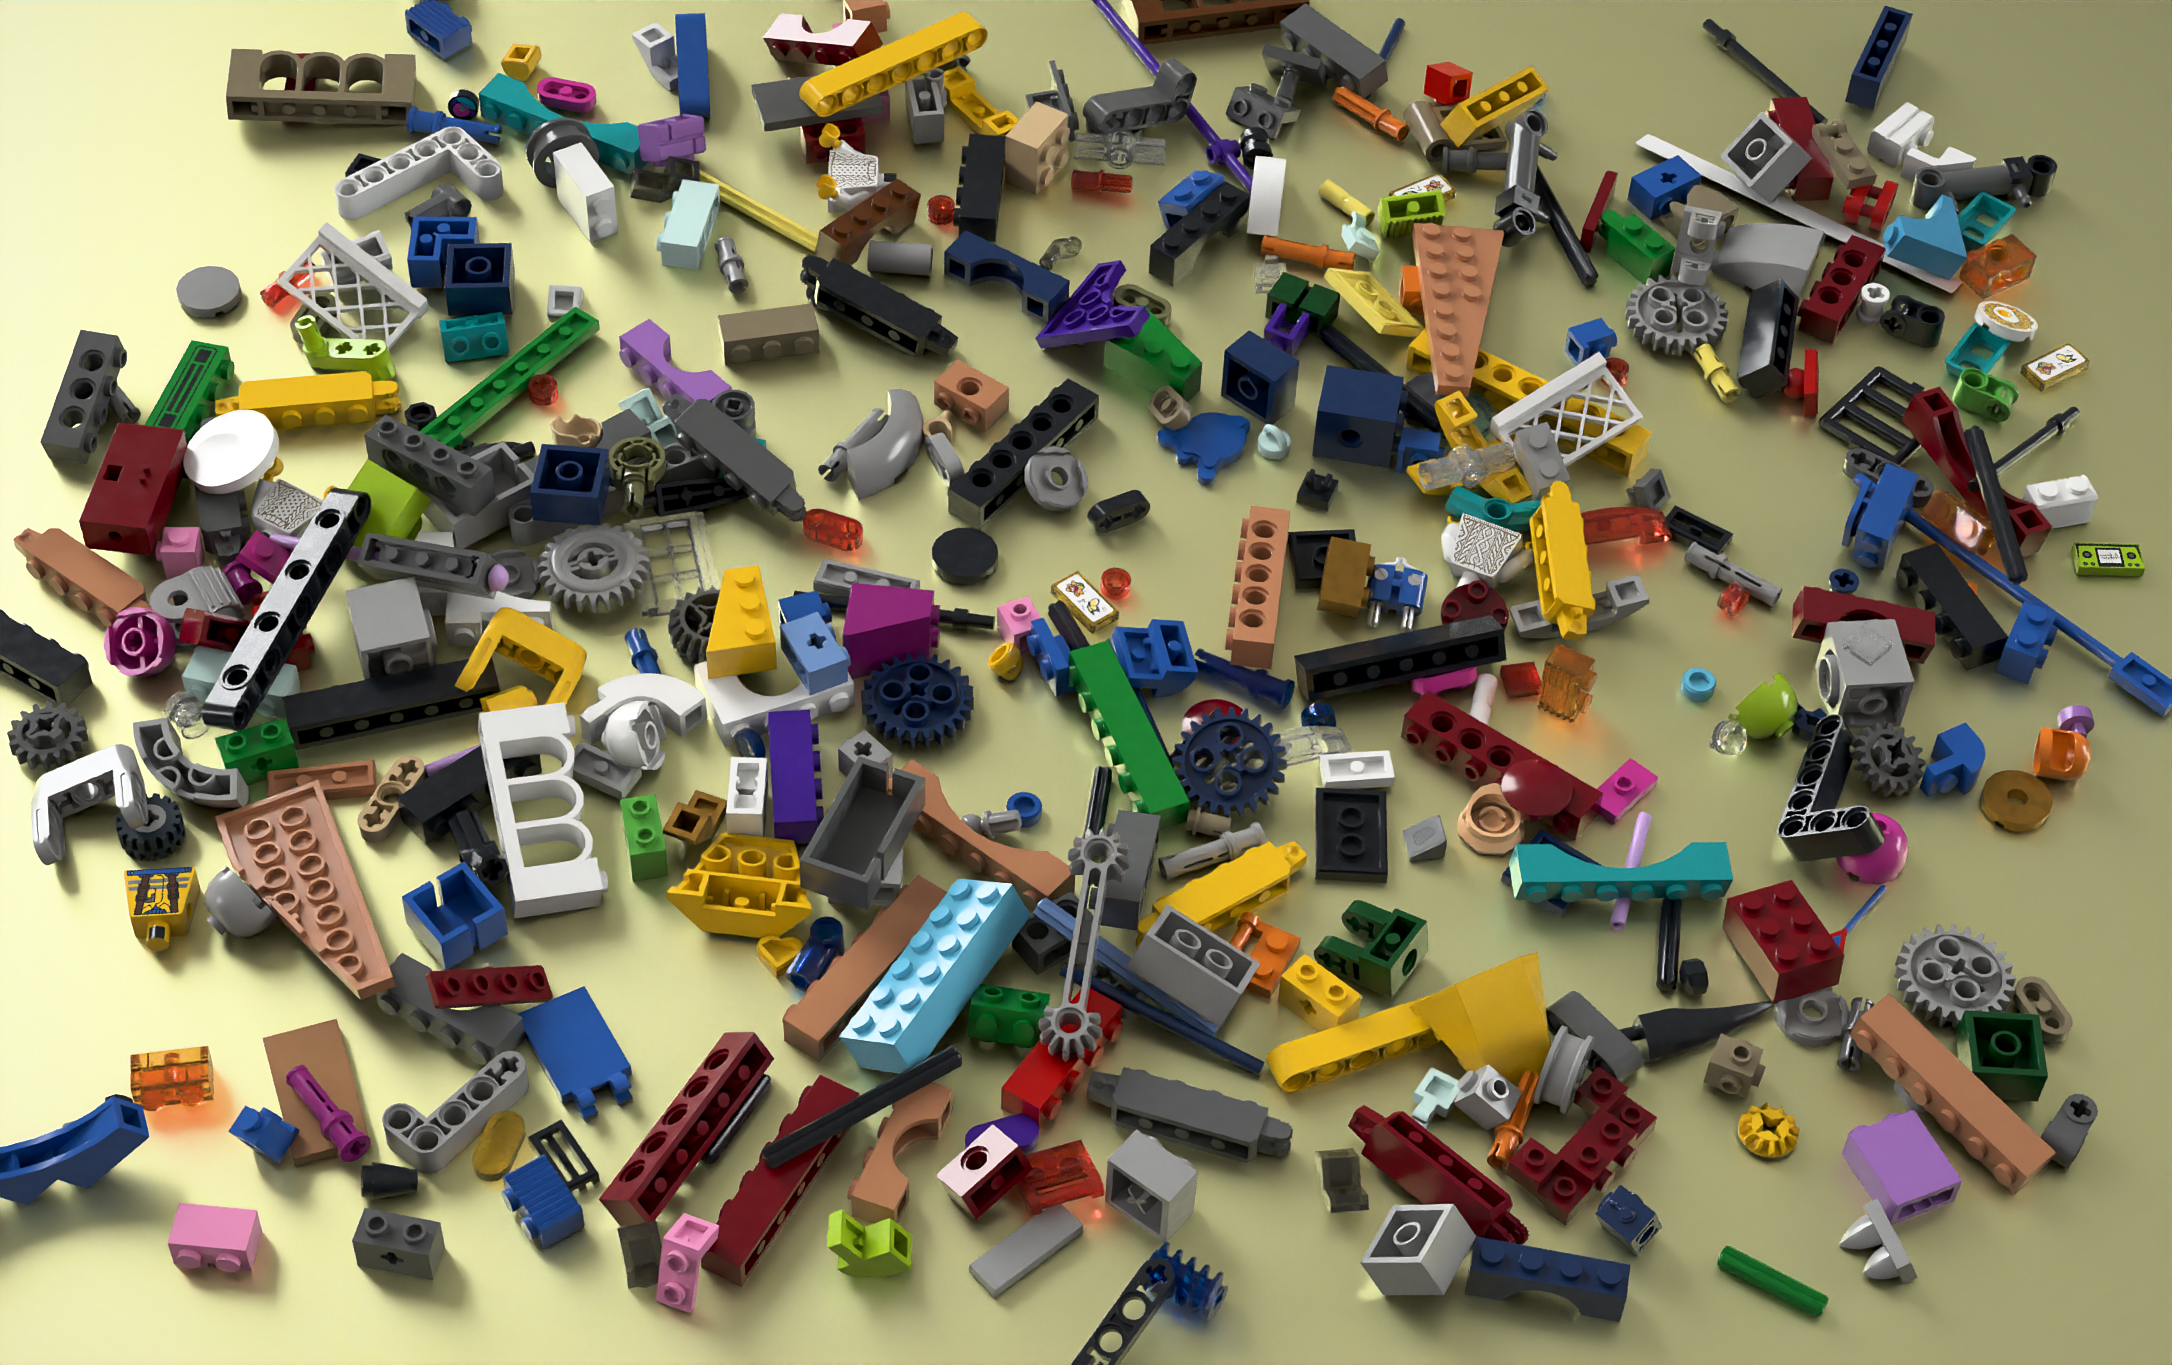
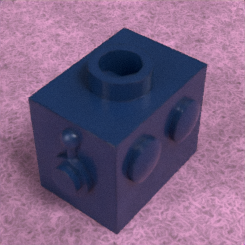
M1621 1184L1614 1192L1608 1193L1598 1206V1211L1595 1213L1602 1228L1636 1256L1641 1253L1662 1228L1657 1214L1645 1205L1637 1194L1629 1192Z

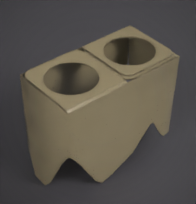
M1695 185L1687 195V206L1722 212L1720 221L1726 222L1724 234L1728 233L1729 228L1734 227L1739 207L1723 194L1711 188ZM1672 201L1670 209L1674 217L1667 219L1661 216L1659 219L1678 240L1685 205ZM1694 237L1691 239V244L1695 248L1708 242V240Z

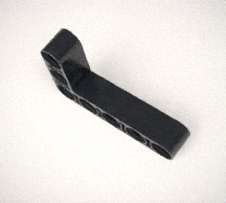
M1838 714L1828 715L1816 724L1777 828L1779 837L1796 861L1804 862L1867 854L1877 850L1885 841V834L1868 807L1852 806L1836 809L1853 761L1850 754L1855 750L1851 745L1855 737L1842 716Z

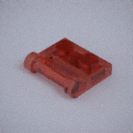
M1082 1140L1025 1155L1033 1169L1016 1184L1025 1201L1027 1212L1031 1217L1042 1214V1209L1088 1196L1095 1199L1105 1194L1101 1177ZM1083 1178L1085 1180L1080 1183H1076L1045 1193H1037V1191L1072 1182L1075 1180Z

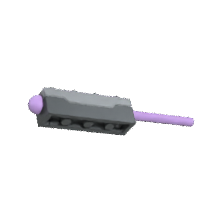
M368 532L366 533L362 548L352 547L346 557L348 560L357 561L356 564L374 579L394 581L415 577L416 584L420 587L493 600L496 592L504 589L509 581L506 569L501 564H498L488 553ZM272 533L269 539L284 549L294 550L300 540L298 537Z

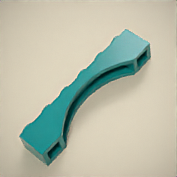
M498 73L478 93L481 117L531 135L539 126L550 120L566 118L548 110L537 102L529 93L524 82ZM582 122L587 127L592 140L598 148V162L636 176L649 162L643 161L640 158L639 144H641V141L638 138V127L628 122L613 124Z
M1691 842L1681 852L1662 862L1634 868L1604 867L1588 863L1566 854L1552 844H1516L1509 860L1514 900H1527L1533 903L1551 899H1562L1565 902H1575L1580 899H1597L1607 902L1623 897L1632 898L1635 901L1666 897L1670 900L1677 898L1680 900L1684 898L1715 900L1725 897L1733 881L1726 842Z

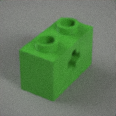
M656 794L620 799L623 830L632 881L667 877L666 846Z

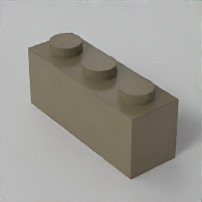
M812 303L718 315L719 341L725 365L820 352L819 328Z

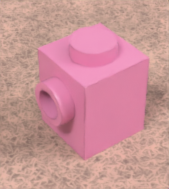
M164 527L162 541H157L156 558L157 561H162L166 579L169 580L183 575L193 568L203 566L205 553L199 527Z
M1025 597L1016 601H1009L997 607V630L1004 642H1011L1020 650L1021 655L1029 652L1027 636H1030L1031 621L1041 618L1030 598Z

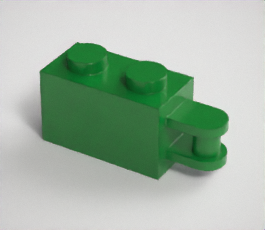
M1606 210L1601 214L1602 224L1599 226L1598 233L1607 241L1606 254L1644 285L1647 283V278L1658 282L1659 275H1662L1664 278L1670 275L1675 252L1674 246L1634 213L1625 218L1613 210Z

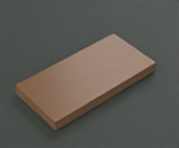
M337 1019L262 1038L283 1121L300 1130L290 1145L295 1166L338 1155V1148L334 1143L327 1141L321 1135V1124L305 1106L291 1086L286 1083V1075L296 1066H306L339 1110L348 1111L353 1116V1124L356 1128L368 1135Z

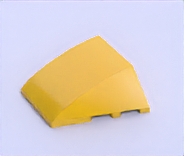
M723 832L701 855V862L694 869H688L684 873V880L677 887L672 886L666 892V898L704 932L757 938L767 935L779 937L812 915V908L807 899L806 889L800 887V862L794 840Z
M1538 952L1517 957L1460 981L1409 1007L1416 1016L1420 1015L1434 1031L1433 1035L1439 1041L1442 1040L1458 1057L1457 1062L1466 1072L1470 1070L1476 1071L1489 1064L1515 1085L1519 1083L1525 1071L1529 1070L1534 1074L1541 1073L1551 1048Z

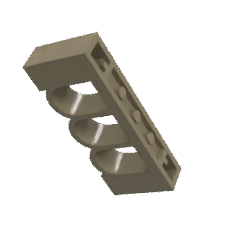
M232 48L226 89L228 120L406 125L409 109L415 103V55L385 54V58H382L376 54L361 53L350 56L344 61L340 56L330 52H314L301 59L298 55L283 50L270 51L263 54L262 49ZM290 77L296 80L295 91L263 90L264 84L274 78ZM315 77L317 79H330L339 84L338 92L305 91V87ZM363 80L375 81L382 85V93H355L348 91L354 83Z

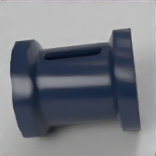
M1847 569L1834 570L1829 576L1828 583L1830 589L1827 591L1853 594L1858 589L1859 578L1854 572Z

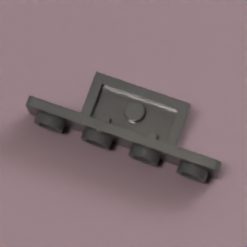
M1055 60L1048 61L1053 90L1025 95L1027 108L1029 110L1037 101L1067 113L1068 128H1070L1068 140L1073 142L1075 141L1074 131L1079 130L1077 112H1074L1073 100L1069 95L1068 85L1065 83L1063 69L1057 70Z

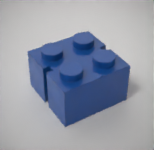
M465 861L436 877L441 906L437 907L434 885L431 881L402 896L407 925L445 970L474 954L473 947L477 946L479 950H482L508 935L504 907Z

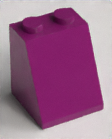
M852 583L842 634L843 646L848 651L851 660L848 673L852 680L870 676L871 670L880 672L881 662L891 666L893 656H896L900 661H905L906 653H909L913 659H918L920 652H923L925 660H930L932 648H938L940 640V628L934 627V625L938 626L940 605H934L933 590Z

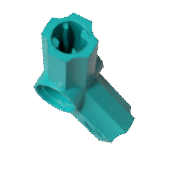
M1457 485L1446 502L1445 511L1459 518L1464 513L1511 531L1519 532L1530 530L1529 520L1540 507L1541 501L1510 504L1501 498L1487 500Z

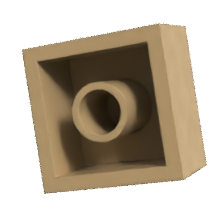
M1036 101L1010 130L1005 138L1006 183L1035 195L1044 185L1050 184L1053 175L1059 168H1063L1069 158L1067 140L1070 135V128H1068L1067 113Z

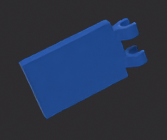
M585 986L517 1014L523 1017L526 1040L562 1104L574 1101L582 1118L585 1120L598 1114L594 1106L597 1102L592 1093L598 1089L609 1086L618 1105L633 1099L628 1090L631 1088V1084L627 1078L632 1075L631 1066Z

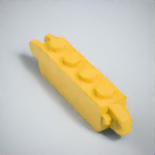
M360 371L245 381L239 386V396L215 401V413L217 418L223 414L238 410L256 411L263 414L275 430L372 422L376 421V415L389 414L390 412L396 413L402 405L400 398L397 396L399 394L398 383L389 380L372 381V376L369 373Z
M1557 480L1549 487L1550 493L1544 494L1541 498L1540 507L1529 520L1541 613L1549 623L1558 624L1563 639L1581 642L1586 636L1587 618L1593 614L1596 605L1591 589L1592 573L1588 568V546L1584 540V519L1581 517L1580 505L1578 502L1572 501L1567 484Z
M1269 841L1258 848H1250L1243 856L1230 863H1222L1206 876L1189 881L1180 890L1161 896L1152 904V913L1139 921L1136 938L1137 948L1167 904L1216 934L1238 922L1242 913H1254L1287 895L1289 877L1306 864V852L1295 841L1277 848Z

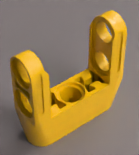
M502 607L497 610L478 641L455 686L465 692L473 689L495 651L555 684L544 705L564 702L566 706L581 676L587 653L576 642L523 613L509 607Z

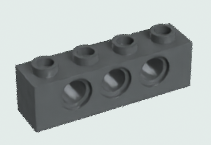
M80 329L40 441L50 459L87 465L90 454L95 452L99 428L107 419V406L110 397H113L117 391L118 374L127 362V351L118 335Z
M387 415L381 418L364 434L368 459L400 479L473 516H476L496 497L491 467Z

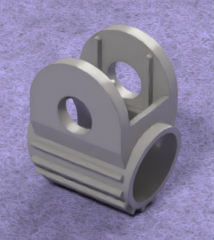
M212 566L193 568L183 575L159 584L153 590L150 597L151 609L165 617L174 628L177 638L176 650H190L198 646L179 642L180 632L176 628L182 623L186 608L241 619L246 615L243 611L242 603L225 573L221 572L219 567L216 569ZM172 597H173V601H174V605H175V606L169 604V600H170Z

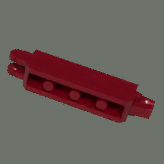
M1365 1105L1355 1110L1348 1127L1365 1143L1361 1154L1423 1204H1454L1476 1237L1520 1245L1529 1239L1528 1236L1530 1235L1528 1234L1527 1227L1510 1213L1513 1206L1510 1195L1404 1111L1394 1112L1385 1118Z

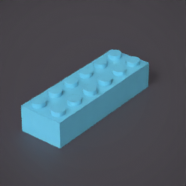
M957 879L950 886L947 894L930 913L929 918L917 934L911 938L908 946L891 965L890 970L871 992L869 998L857 1014L852 1017L848 1026L839 1036L860 1068L901 1074L926 1060L1031 916L1012 884Z

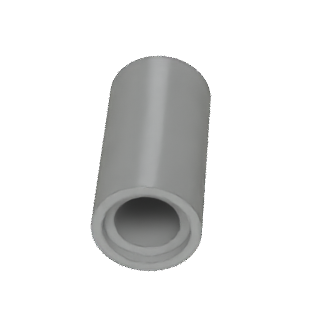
M870 240L867 261L869 272L931 276L933 245Z

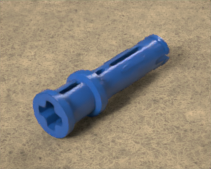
M411 106L407 116L406 128L407 132L411 134L415 133V131L434 134L447 127H459L474 140L494 143L495 145L500 143L501 137L489 135V132L502 134L501 125L446 117V114L442 111L437 110L435 113L420 111L416 106Z

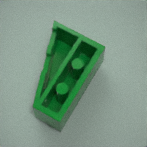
M1149 310L1150 318L1142 326V331L1132 338H1113L1105 342L1104 367L1143 388L1156 393L1164 386H1171L1187 402L1200 391L1202 362Z

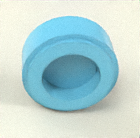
M1692 668L1683 674L1680 689L1682 694L1692 701H1707L1714 694L1716 679L1711 672L1705 669Z

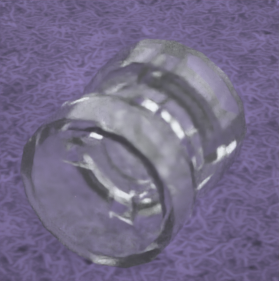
M188 690L180 691L166 702L164 706L165 715L172 723L176 724L177 730L185 739L198 738L211 727L204 724L202 719L203 706H200V701L193 692Z

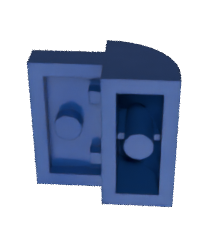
M1152 619L1148 628L1115 627L1112 633L1113 643L1118 661L1131 687L1151 688L1153 698H1161L1183 691L1197 677L1199 672L1183 621Z

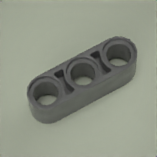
M1571 991L1546 1008L1549 1031L1554 1036H1556L1558 1030L1563 1025L1568 1027L1569 1034L1584 1040L1588 1035L1595 1037L1594 1046L1587 1065L1590 1071L1593 1072L1597 1067H1600L1622 1082L1642 1068L1643 1057L1639 1049L1580 993Z

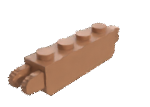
M27 528L13 539L15 548L27 560L26 568L35 579H42L50 584L57 594L61 596L66 595L72 599L82 611L91 612L106 627H113L114 622L119 618L115 616L123 610L131 607L151 609L147 600L145 586L60 528H49L42 534Z

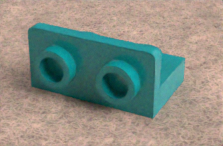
M503 312L439 321L446 362L509 353Z

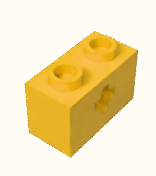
M1304 954L1281 975L1278 1002L1320 1032L1358 1019L1362 995Z

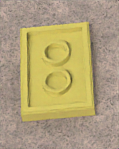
M1328 268L1323 276L1379 334L1417 337L1424 330L1423 326L1370 273Z

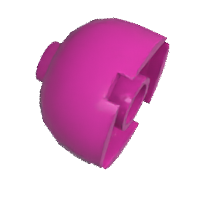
M131 607L119 612L115 616L119 618L114 622L113 627L108 626L104 638L106 659L110 665H115L119 673L132 677H150L162 672L172 662L177 648L176 634L170 622L157 612L146 608Z
M1872 813L1885 834L1883 844L1873 852L1836 857V861L1847 875L1850 871L1854 875L1860 876L1858 881L1865 884L1881 885L1892 882L1898 877L1899 872L1904 869L1908 858L1909 845L1908 838L1899 823L1886 815Z

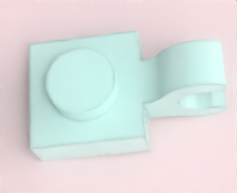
M1353 211L1351 213L1353 222L1351 226L1346 224L1342 226L1343 232L1341 236L1349 251L1374 261L1380 253L1374 240L1375 236L1365 229L1366 217Z
M1431 1067L1414 1092L1412 1101L1419 1105L1414 1110L1412 1118L1425 1129H1428L1435 1113L1446 1118L1455 1105L1453 1102L1460 1090L1458 1088L1459 1081Z

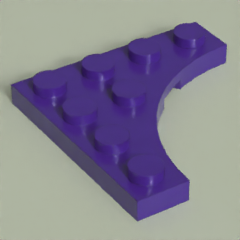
M1121 260L1096 265L1035 338L1041 349L1050 347L1062 348L1071 344L1084 345L1099 340L1107 342L1113 338L1120 337L1132 338L1142 331V326L1150 318V314L1145 306L1131 307L1119 305L1116 307L1113 304L1114 290L1126 272V268Z

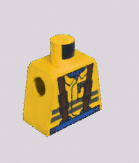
M195 866L124 871L129 916L135 937L139 939L147 938L146 946L149 949L162 951L169 947V937L185 936L189 933L201 889Z

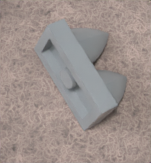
M1878 1198L1865 1204L1864 1207L1867 1215L1855 1221L1847 1229L1839 1243L1840 1246L1849 1249H1864L1883 1244V1247L1875 1251L1868 1259L1863 1271L1865 1276L1875 1279H1890L1900 1276L1903 1284L1918 1278Z

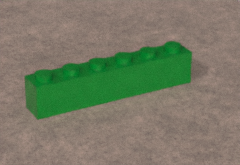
M1109 641L1070 651L1068 663L1069 685L1071 687L1075 686L1078 692L1080 708L1083 713L1088 712L1092 720L1093 734L1097 740H1102L1105 746L1106 760L1110 767L1115 766L1119 774L1118 782L1123 794H1128L1132 801V811L1160 815V830L1187 822L1190 801Z

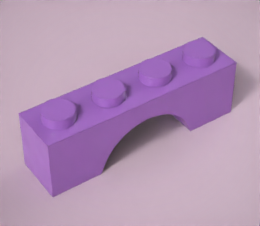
M650 319L619 336L621 350L619 356L623 364L636 371L646 384L652 385L661 392L666 401L676 393L692 404L697 399H707L713 404V400L718 394L723 391L732 390V387L712 370L685 372L671 366L668 363L671 360L670 335Z

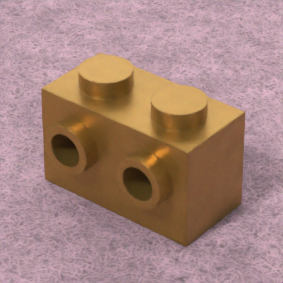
M1331 537L1327 549L1316 610L1356 618L1360 607L1366 608L1370 588L1364 587L1366 576H1372L1375 564V557L1370 556L1372 544Z

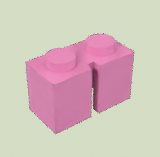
M179 1203L168 1240L173 1263L186 1268L209 1267V1264L212 1263L216 1265V1268L225 1272H236L238 1270L252 1271L262 1234L257 1210Z

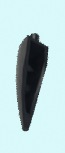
M724 477L683 480L655 484V490L650 492V495L644 496L643 507L644 509L653 508L655 514L662 517L722 505L747 498L749 495L742 489L739 491L733 489Z
M1765 1001L1720 1008H1669L1638 1015L1631 1027L1619 1030L1631 1042H1634L1643 1059L1650 1063L1703 1046L1718 1039L1720 1034L1727 1035L1771 1008L1772 1002Z

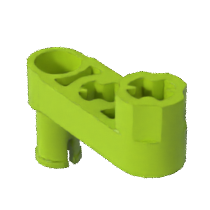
M311 315L303 316L297 320L298 323H295V327L299 331L304 343L303 351L311 367L366 371L372 376V381H386L393 378L396 374V368L384 341L370 339H326L322 337L316 324V319Z

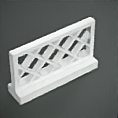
M326 222L318 231L319 235L278 279L277 284L348 339H366L365 332L385 331V343L389 350L417 318L421 319L428 311L427 298ZM321 247L331 255V265L312 266L311 257ZM335 259L342 264H335ZM308 261L309 266L302 267ZM351 270L356 274L357 284L337 285L336 271ZM332 271L334 286L314 287L313 273ZM309 273L311 288L297 289L289 281L295 274ZM360 278L366 283H360ZM361 290H377L381 293L382 303L362 305ZM358 291L359 305L339 306L338 292ZM335 293L336 307L321 308L316 304L315 294ZM311 294L312 300L308 298L306 295ZM385 297L391 302L385 303ZM400 308L408 314L402 323H387L386 309ZM383 310L384 324L365 326L363 311ZM360 312L361 326L346 327L341 323L340 313ZM337 313V319L334 318L331 314ZM389 330H395V331L389 336V332H388V331H389ZM355 333H362V338Z
M1598 352L1493 416L1489 430L1496 440L1500 438L1521 467L1513 448L1514 442L1510 435L1516 431L1532 427L1528 424L1533 421V426L1537 425L1538 418L1544 414L1558 416L1556 430H1551L1556 444L1558 438L1577 442L1576 451L1569 455L1560 453L1565 467L1642 421L1643 415L1607 369V361ZM1604 379L1611 388L1610 396L1604 397L1590 394L1592 385ZM1570 398L1585 400L1583 414L1565 411V401ZM1589 401L1608 404L1606 417L1586 415ZM1561 404L1560 410H1559V409H1554L1555 407H1557V406H1559V405ZM1611 406L1626 408L1631 417L1623 422L1609 419ZM1562 417L1581 421L1579 435L1560 431ZM1585 422L1604 425L1602 435L1597 438L1582 436ZM1608 426L1613 427L1612 429L1607 431ZM1581 443H1586V445L1580 448Z

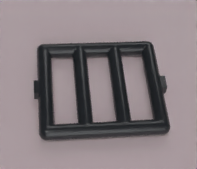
M1877 366L1819 419V426L1848 443L1850 450L1862 448L1902 466L1922 447L1915 437L1911 439L1854 404L1863 397L1902 420L1907 408L1874 390L1872 387L1878 381H1881L1912 399L1914 394L1923 392L1925 388L1916 382L1910 384L1883 367ZM1843 414H1846L1901 447V449L1893 456L1836 420Z

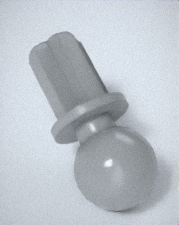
M988 810L984 812L983 819L975 814H967L960 819L978 834L983 836L986 833L989 839H994L996 834L1018 831L1022 826V819L1018 810L993 814Z

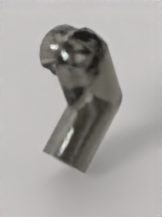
M1075 236L1054 240L1040 258V266L1051 270L1058 260L1077 256L1082 248L1081 240Z

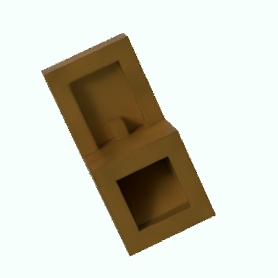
M695 790L688 805L677 802L663 828V834L695 845L715 836L726 815L727 800Z

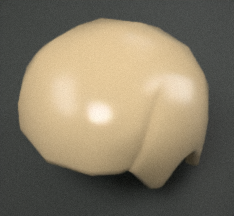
M574 414L572 419L564 422L562 417L557 416L550 424L554 445L595 448L603 437L599 422L592 418H581L578 414Z

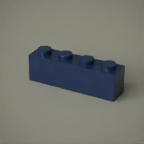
M1884 6L1851 75L1845 102L1874 110L1906 42L1913 16L1912 13Z

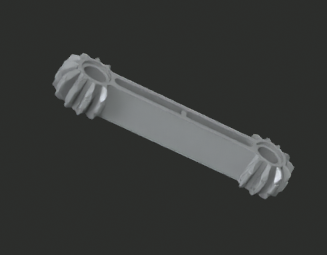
M1104 827L1099 831V835H1094L1088 828L1085 832L1086 839L1076 836L1073 840L1074 848L1068 851V860L1072 862L1069 865L1070 874L1083 875L1062 1003L1058 1008L1046 1005L1044 1009L1046 1018H1040L1038 1022V1028L1043 1031L1040 1034L1041 1044H1049L1048 1052L1051 1056L1062 1051V1059L1065 1062L1069 1060L1070 1053H1075L1077 1058L1082 1060L1084 1058V1049L1094 1052L1097 1048L1095 1039L1102 1037V1028L1098 1026L1101 1023L1100 1014L1086 1013L1107 884L1111 879L1122 882L1125 878L1123 870L1130 868V858L1127 857L1129 854L1127 843H1120L1118 832L1107 837V830ZM1094 856H1104L1107 858L1102 863H1095L1090 859ZM1092 884H1099L1093 921L1088 922L1085 920L1090 886ZM1082 964L1085 966L1080 999L1078 1003L1071 1004L1076 967ZM1067 1024H1074L1080 1028L1074 1033H1066L1061 1030Z

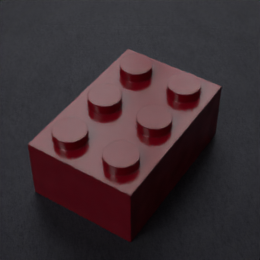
M1792 880L1727 898L1722 928L1773 1004L1839 985L1844 953Z

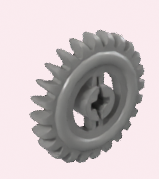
M603 523L601 527L589 525L588 528L580 524L577 525L576 531L570 528L564 530L565 536L556 535L553 538L554 543H548L545 546L546 552L539 556L540 563L537 567L540 575L539 581L541 586L544 587L546 595L550 596L553 594V600L556 604L564 597L566 609H569L573 601L576 600L580 613L586 602L590 603L592 612L596 613L599 601H602L606 610L609 611L611 598H614L620 606L623 605L622 593L633 599V588L642 590V580L646 581L648 579L647 570L650 568L648 551L642 546V540L634 538V534L631 531L623 532L621 526L617 525L610 529L609 523ZM577 554H579V555H578V558H577V561L571 562V560H572ZM616 567V568L610 573L609 568Z

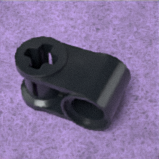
M1898 295L1893 299L1891 309L1882 314L1880 324L1887 333L1928 348L1934 347L1939 343L1945 314L1936 306L1922 303L1907 295Z

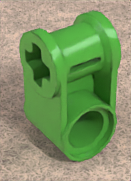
M1967 368L1959 376L1952 400L1957 407L1963 410L1971 411L1994 422H2003L2009 418L2011 414L2010 406L2017 401L2019 390L2010 381L1999 379L1976 368ZM2003 390H2006V393H2005L2004 397L2002 398V397H2001V394H2002ZM1997 405H2000L1998 412L1995 413Z

